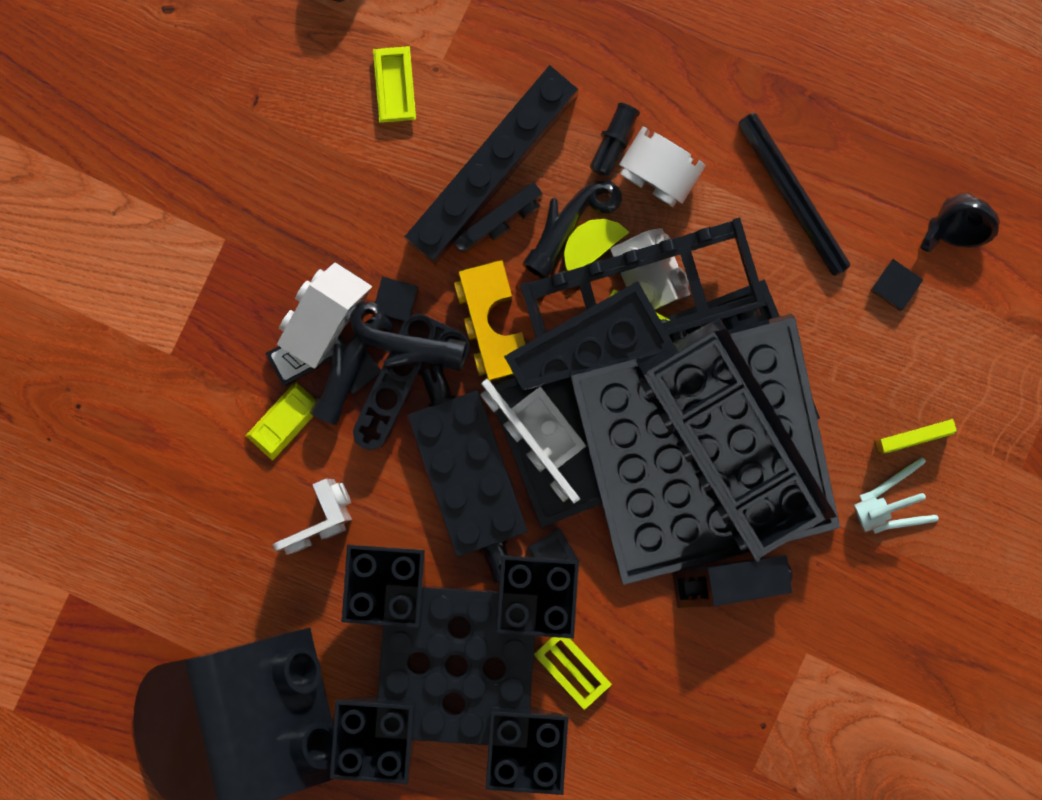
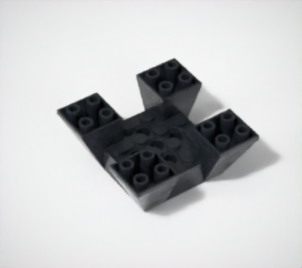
M347 545L341 622L383 625L378 696L338 699L335 702L330 779L408 784L414 740L489 745L485 790L563 795L569 716L530 706L535 636L574 639L579 561L502 555L499 591L426 586L425 550ZM461 616L469 621L471 629L466 636L457 637L451 633L449 623L454 617ZM415 652L425 653L430 660L429 668L423 672H417L412 669L409 663L411 654ZM456 654L463 656L467 660L468 669L462 674L451 673L447 668V659L450 656ZM492 657L500 658L505 663V672L499 677L489 676L484 670V663L487 659ZM449 693H458L464 698L465 707L458 712L449 711L444 705V697Z

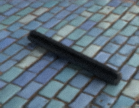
M751 113L742 118L739 122V127L827 268L834 276L841 274L850 267L849 260L756 113Z

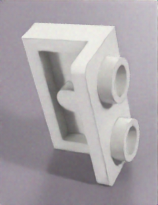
M662 228L648 230L610 248L613 257L631 250H638L658 244L661 241L670 239V237L664 233ZM675 256L621 273L626 287L637 281L639 282L654 310L690 296L687 275L678 266Z

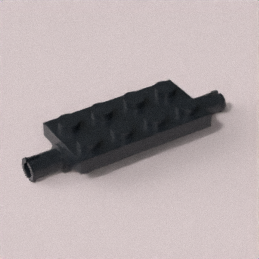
M437 365L432 367L437 379L436 383L433 381L429 368L420 372L431 401L428 404L429 407L407 416L456 556L459 557L478 549L480 553L484 552L493 577V583L500 582L501 571L499 565H501L502 555L509 556L505 546L508 543L507 539L526 533L528 530L479 391L476 390L459 397L456 395L452 396L443 371V365Z

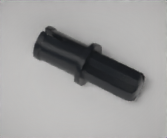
M618 103L607 130L602 131L600 134L603 139L590 164V168L596 174L605 177L609 176L622 148H627L628 142L626 140L637 117L640 115L636 108L626 103Z

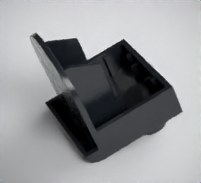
M311 628L286 632L196 657L164 663L152 668L143 678L138 688L134 705L135 739L144 769L155 789L165 800H275L334 780L330 779L334 726Z

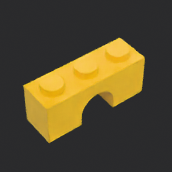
M500 260L459 271L461 281L455 282L454 285L459 303H467L471 317L464 318L469 340L477 338L481 353L474 354L479 376L487 374L490 382L514 376L504 356L525 345L523 334L520 332L509 336L500 335L494 332L488 323L489 313L494 306L512 300L503 261Z

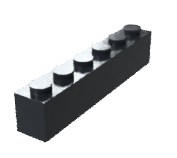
M549 65L404 236L407 243L432 264L436 265L455 243L456 239L462 235L576 100L578 88Z

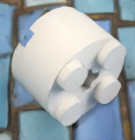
M642 126L619 164L623 168L620 174L640 188L643 187L645 182L655 188L652 194L671 207H674L677 201L683 204L706 164L699 160L696 166L691 164L694 159L690 157V153L655 132L650 139L648 137L650 131Z

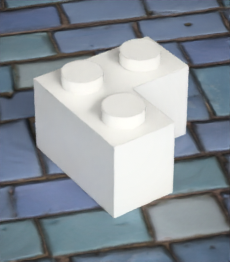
M337 263L331 265L325 272L319 269L311 282L307 280L298 291L295 300L300 303L295 312L290 310L282 320L279 329L283 333L277 345L315 369L328 356L341 331L351 321V314L354 309L365 301L372 286Z

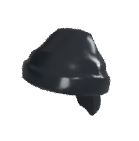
M969 193L947 198L938 216L931 218L928 224V231L922 240L920 248L926 252H931L940 239L950 245L964 248L985 245L994 240L998 235L1000 224L998 214L987 202Z

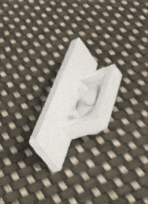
M488 379L483 381L481 385L485 391L480 394L493 412L500 408L508 421L503 425L514 440L518 442L523 438L531 448V451L526 455L538 471L541 472L546 468L555 479L549 485L562 502L568 498L573 504L579 501V496L557 468L585 448L586 445L547 394L539 387L511 409Z

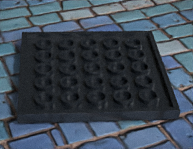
M788 314L728 330L837 516L836 518L823 520L789 541L840 528L795 316ZM715 344L661 376L682 412L735 381ZM662 348L643 352L642 355L630 358L623 357L605 362L602 365L590 368L585 367L570 372L623 585L743 554L732 534L738 531L731 520L725 524L714 506L715 503L720 501L714 490L706 493L697 479L695 473L701 470L695 459L687 462L676 443L682 440L676 428L668 431L660 418L658 411L663 409L657 397L649 400L638 381L644 377L638 365L665 350ZM744 393L739 394L690 424L734 499L788 468ZM794 480L742 512L755 534L759 536L810 506Z

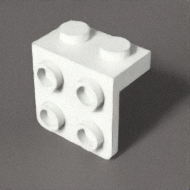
M328 478L312 484L327 520L272 544L274 550H285L286 555L293 554L312 546L310 538L320 535L323 540L346 531L344 523L351 521L352 518L346 505L351 504V500L344 484L336 483L335 479Z

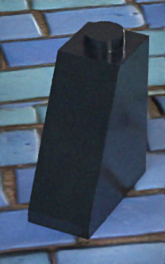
M787 555L759 558L760 561L758 562L755 559L672 572L677 608L719 606L792 593V571L788 564Z

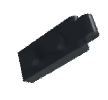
M532 182L460 235L455 241L456 249L460 253H466L489 237L492 241H495L511 229L508 223L519 215L524 220L535 213L541 207L538 202L543 198V193L536 183Z

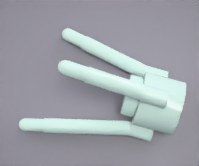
M919 458L872 491L859 495L862 502L854 504V508L864 532L873 530L874 534L888 529L938 521L939 517L937 515L886 521L892 518L891 512L925 500L926 496L923 493L888 505L884 497L876 499L924 465L926 462L925 458Z

